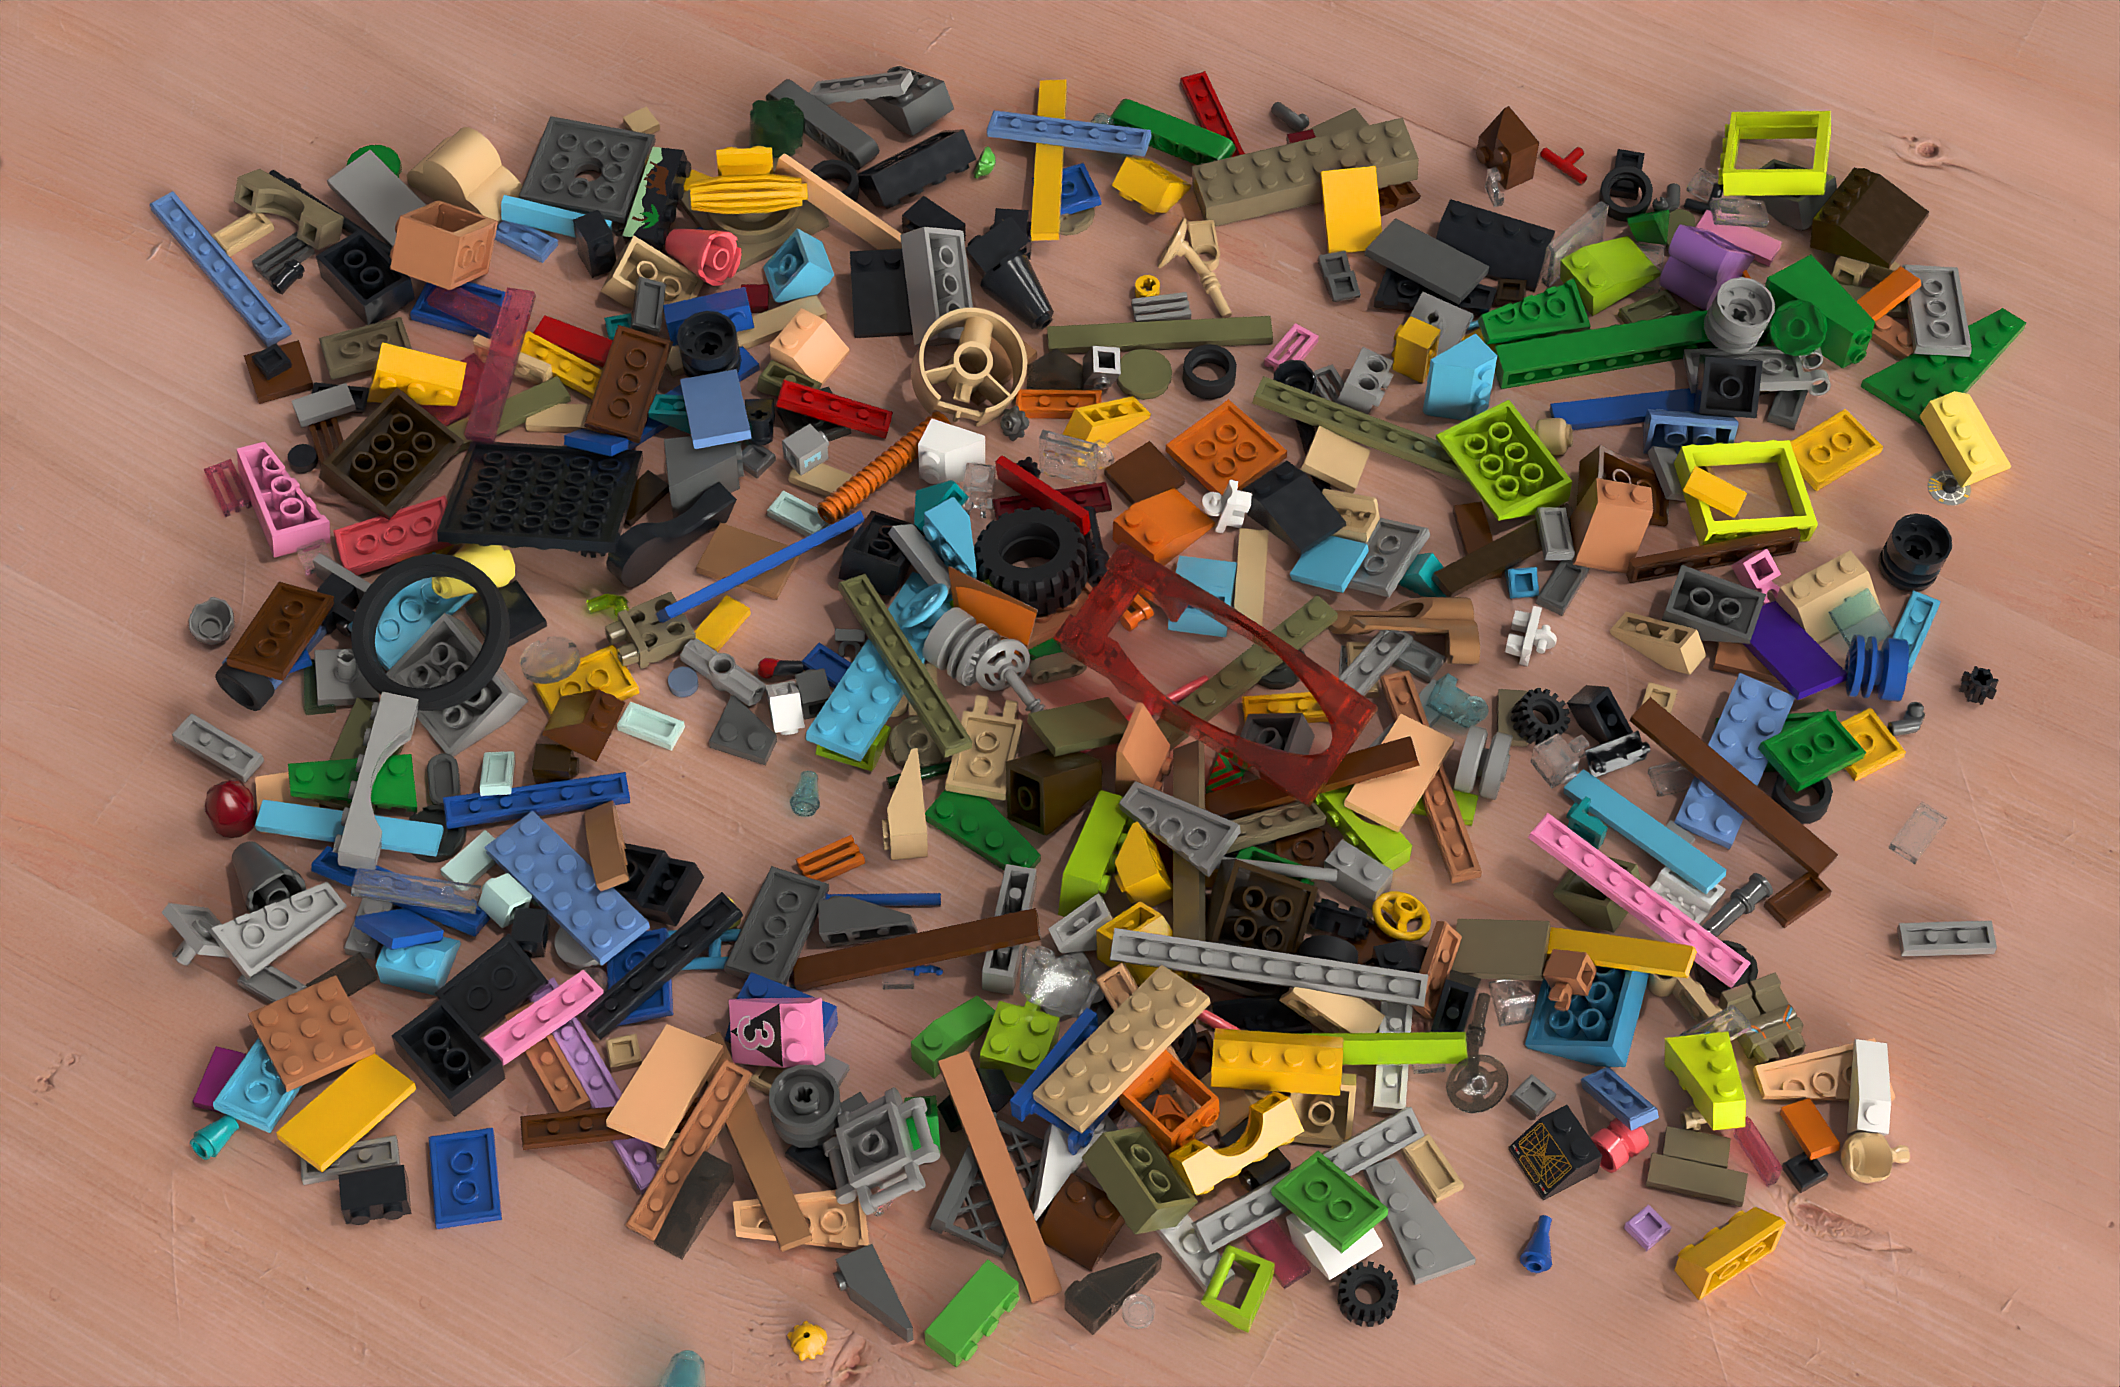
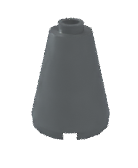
M253 841L245 842L234 850L232 862L249 913L307 890L305 881L298 872L258 843Z

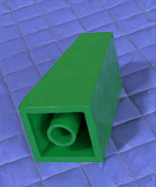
M1811 254L1767 277L1765 287L1772 294L1775 302V311L1784 303L1798 299L1812 302L1822 310L1827 322L1826 337L1820 346L1824 357L1841 368L1852 363L1857 364L1864 359L1867 354L1866 350L1869 341L1872 338L1875 321Z

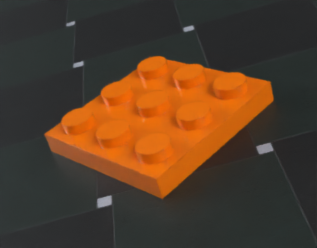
M1229 399L1167 443L1165 450L1210 492L1220 493L1222 496L1229 480L1238 481L1237 490L1242 491L1244 487L1259 479L1287 458V450Z

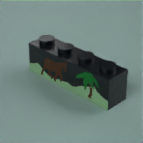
M652 147L622 236L625 244L633 236H636L662 252L669 234L671 222L673 223L676 219L678 201L683 198L685 180L691 174V163L687 160L684 150Z

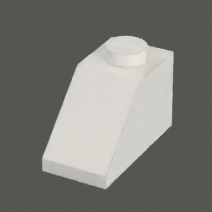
M795 681L766 685V694L775 733L781 732V735H791L798 733L799 728H805L800 693Z

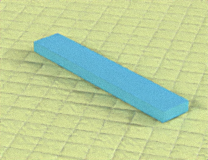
M1583 769L1564 786L1563 793L1578 804L1582 802L1585 796L1590 798V813L1703 893L1707 894L1726 876L1727 869Z
M271 800L262 801L255 823L256 831L335 842L337 834L343 835L345 826L341 825L343 814L341 810ZM375 815V819L382 830L381 849L437 856L444 831L442 825Z

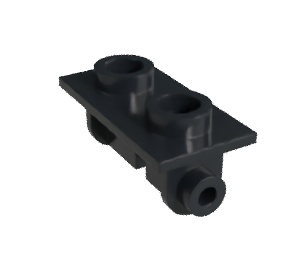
M1637 730L1588 748L1584 752L1590 774L1598 777L1646 759L1651 749L1648 742L1642 743L1640 733Z
M1324 898L1321 899V902H1314L1313 907L1316 909L1314 913L1311 912L1308 922L1312 929L1332 934L1336 924L1339 923L1338 935L1356 941L1367 939L1369 928L1366 927V924L1375 925V922L1367 916L1368 912L1354 906H1350L1349 910L1338 908L1339 904L1337 902Z

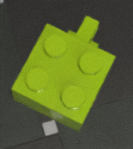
M1030 990L1025 1006H1017L1003 1001L998 1002L980 1053V1068L1002 1069L1007 1080L1024 1084L1057 1044L1060 1032V1017L1040 1011L1043 1002L1042 993Z

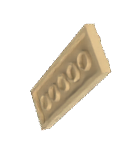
M1161 965L1033 1092L1034 1100L1082 1134L1211 1004L1209 996Z

